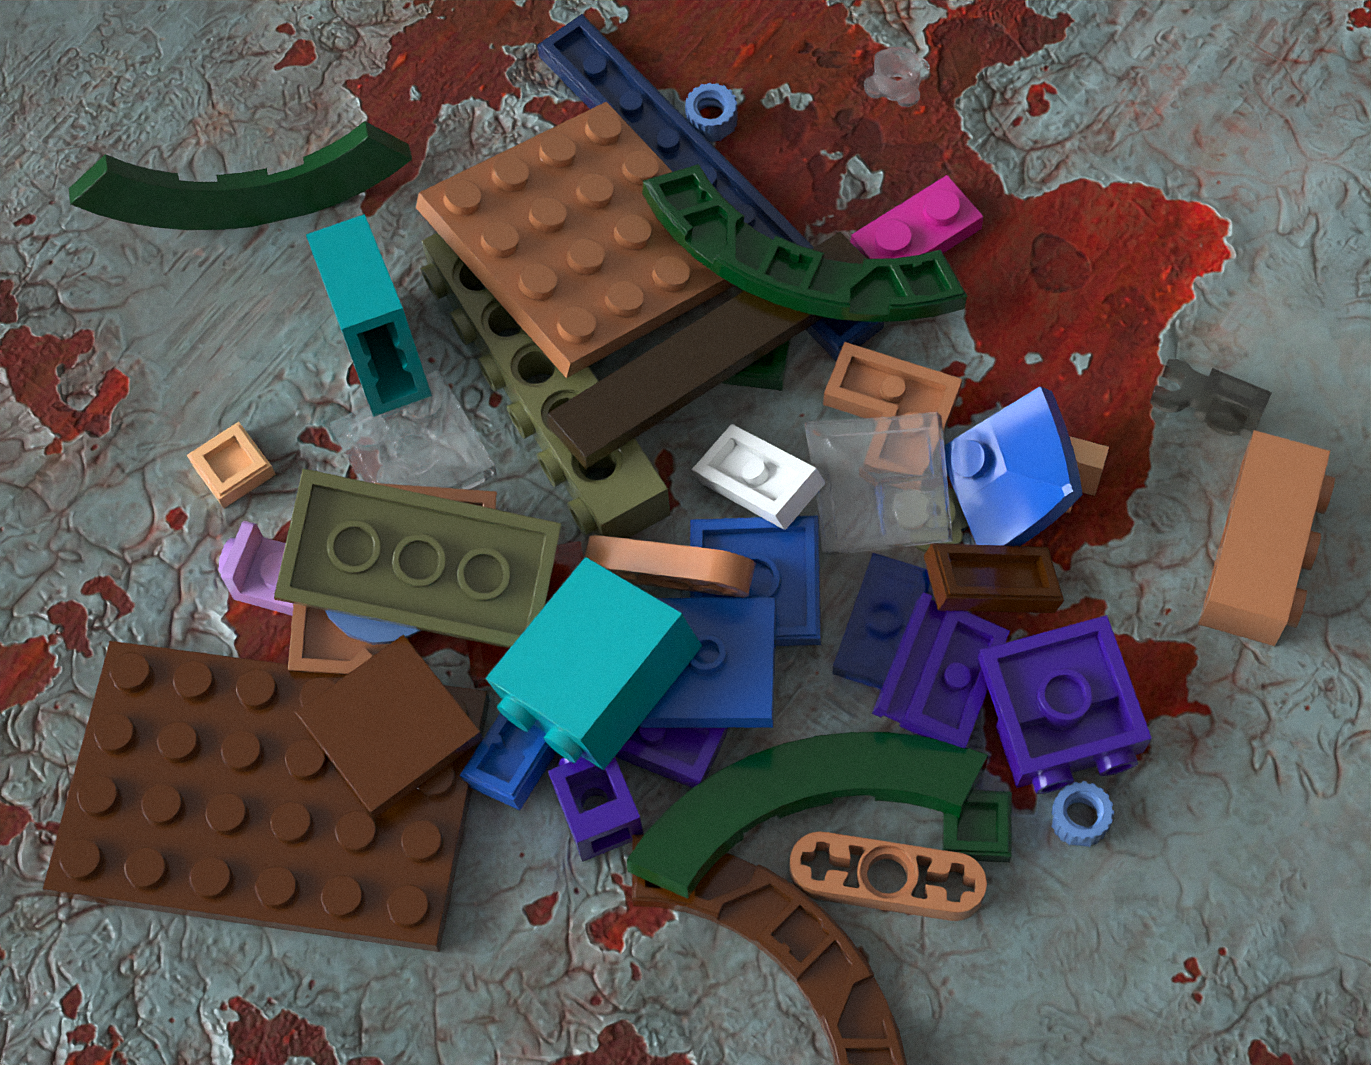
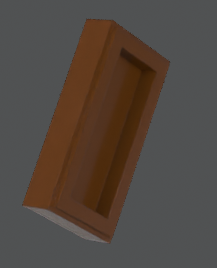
M932 543L924 554L936 605L940 611L1055 613L1064 602L1048 547Z

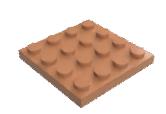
M607 102L443 180L418 194L416 209L566 378L734 286V284L719 277L697 261L670 235L656 218L642 195L643 181L672 171Z

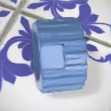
M708 83L705 85L701 84L698 88L695 87L692 93L688 94L685 105L686 119L709 142L721 141L724 137L735 131L738 120L737 101L731 89L728 90L725 85L721 86L718 83ZM713 106L723 111L721 116L716 119L702 118L699 112L706 107Z
M1082 781V783L1073 782L1070 786L1068 784L1063 791L1060 790L1052 806L1053 822L1051 827L1055 830L1054 833L1056 836L1058 835L1061 841L1066 842L1069 846L1090 847L1093 844L1099 843L1100 839L1105 837L1112 824L1114 810H1112L1113 802L1109 800V795L1103 791L1104 789L1098 788L1094 783L1088 784L1087 781ZM1074 803L1087 804L1097 811V821L1089 828L1077 825L1069 818L1067 808Z

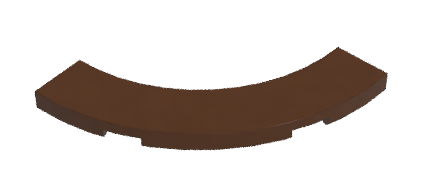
M632 835V851L644 835ZM728 853L723 855L704 875L688 899L632 874L633 906L664 908L710 920L737 933L757 946L776 962L796 984L810 1004L825 1034L834 1065H907L898 1026L894 1016L891 1014L887 1000L874 978L870 965L844 930L822 907L798 887L762 865L758 864L756 866Z

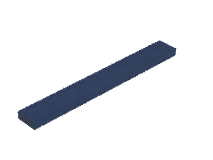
M583 14L537 45L539 57L589 109L607 102L672 172L699 164L709 181L723 198L745 216L744 222L772 240L775 236H778L797 245L810 249L814 248ZM824 317L805 330L837 362L844 342L861 346L884 328V322L851 321Z

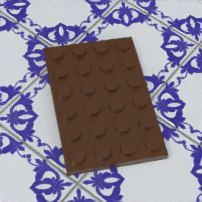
M109 641L43 890L54 897L440 952L472 793L469 783L463 781L459 775L481 741L374 819L295 713L347 674L288 671V664ZM444 685L483 737L490 702L488 692L485 690Z

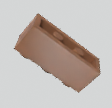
M1256 430L1253 431L1240 465L1198 625L1272 646L1276 645L1286 625L1294 628L1298 626L1307 597V590L1297 588L1301 568L1306 570L1312 569L1321 540V533L1311 531L1315 512L1325 514L1335 484V477L1325 475L1330 455L1329 450Z

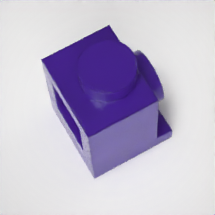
M582 756L576 763H572L563 757L559 761L558 767L548 770L553 789L582 862L632 842V835H644L640 815L615 757L604 770ZM599 795L608 801L588 811L583 808L585 801L591 796Z

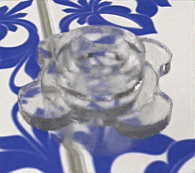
M890 47L881 50L874 56V72L872 76L866 78L864 90L871 98L877 99L883 96L889 100L897 101L902 107H911L918 103L920 99L918 88L921 80L929 76L930 66L925 59L918 57L915 52L905 47ZM892 77H901L902 79L900 81L893 80Z

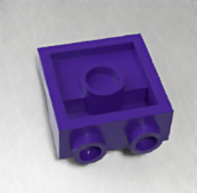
M1107 615L980 650L978 660L998 716L996 729L1016 788L1033 784L1036 794H1046L1063 789L1068 784L1071 785L1074 782L1073 772L1097 766L1100 776H1111L1138 765L1136 755L1145 751L1152 738Z

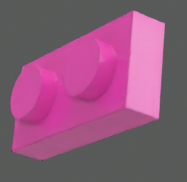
M946 175L853 233L850 242L867 259L915 256L940 249L944 253L981 230L983 215L949 176Z

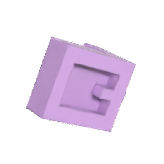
M248 521L241 523L236 538H229L222 549L219 559L221 578L234 600L292 616L293 603L274 599L286 543L263 537L257 524Z

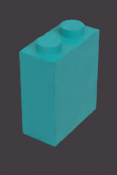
M365 214L306 234L373 417L432 396L403 307Z
M585 557L485 679L502 699L497 705V709L511 723L525 732H528L535 725L547 733L543 737L546 743L568 761L576 763L582 756L604 770L701 649L702 645L681 612Z

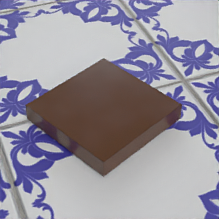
M404 634L295 712L299 720L374 819L483 740L481 732Z

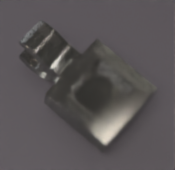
M1168 359L1162 377L1176 382L1181 389L1170 391L1156 385L1150 403L1158 410L1168 413L1179 412L1188 407L1196 408L1193 417L1204 421L1215 432L1226 436L1238 435L1250 440L1253 431L1257 429L1272 392L1212 368L1209 376L1195 371L1184 361Z

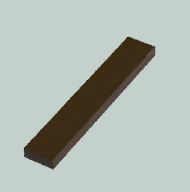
M841 232L813 248V250L823 252L824 259L862 264L863 258H866ZM743 291L547 414V426L583 467L587 469L824 317L783 307Z

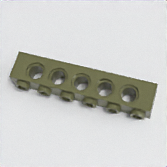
M438 233L422 240L428 264L421 267L420 270L429 290L436 300L446 296L454 309L448 314L459 338L464 345L474 342L483 355L477 361L489 386L494 392L503 388L512 401V404L507 406V410L519 434L524 439L533 435L542 449L537 454V459L546 477L554 487L563 483L573 500L567 503V506L582 534L587 536L594 532L597 536L628 539L670 516L668 488L635 438L585 469L547 426V414L598 382L590 368L586 367L566 378L487 288L480 291L470 290L475 285L482 284V282ZM509 328L521 330L513 336H498L500 332ZM537 374L551 376L547 381L539 384L526 382L530 377ZM596 468H607L613 471L608 478L603 480H591L585 477Z

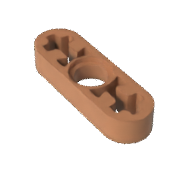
M597 535L589 537L584 558L587 557L631 584L731 597H747L749 595L756 565L753 560L723 550Z
M820 831L809 833L800 838L794 845L790 855V876L793 884L808 897L829 902L942 920L960 921L971 917L978 911L983 902L987 887L985 872L975 859L963 853ZM816 851H825L829 853L830 864L850 868V854L860 855L861 858L858 863L856 877L857 888L846 886L848 872L828 870L825 880L817 881L812 879L811 868L801 865L802 861H813ZM883 859L898 862L907 874V882L903 888L894 893H882L876 890L870 884L867 876L869 868L875 862ZM918 865L929 866L926 876L927 881L942 883L947 881L950 872L963 874V885L972 887L974 892H963L960 902H951L947 900V890L945 888L926 884L924 899L913 897L919 876Z

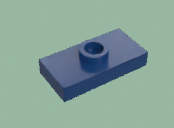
M499 713L459 776L463 781L469 783L470 788L520 811L557 752L544 740L543 737L547 733L535 725L528 732H525Z

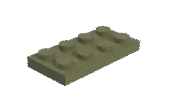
M302 468L274 599L511 648L545 606L562 523Z

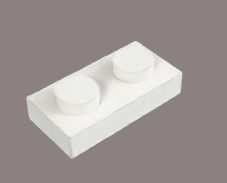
M733 424L726 429L691 469L704 486L784 530L789 527L826 483L817 468Z

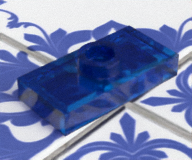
M872 553L833 664V675L882 689L915 603L923 592L929 593L931 582L927 569Z

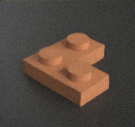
M844 342L825 389L823 405L879 423L863 462L861 477L921 496L959 397L962 379Z

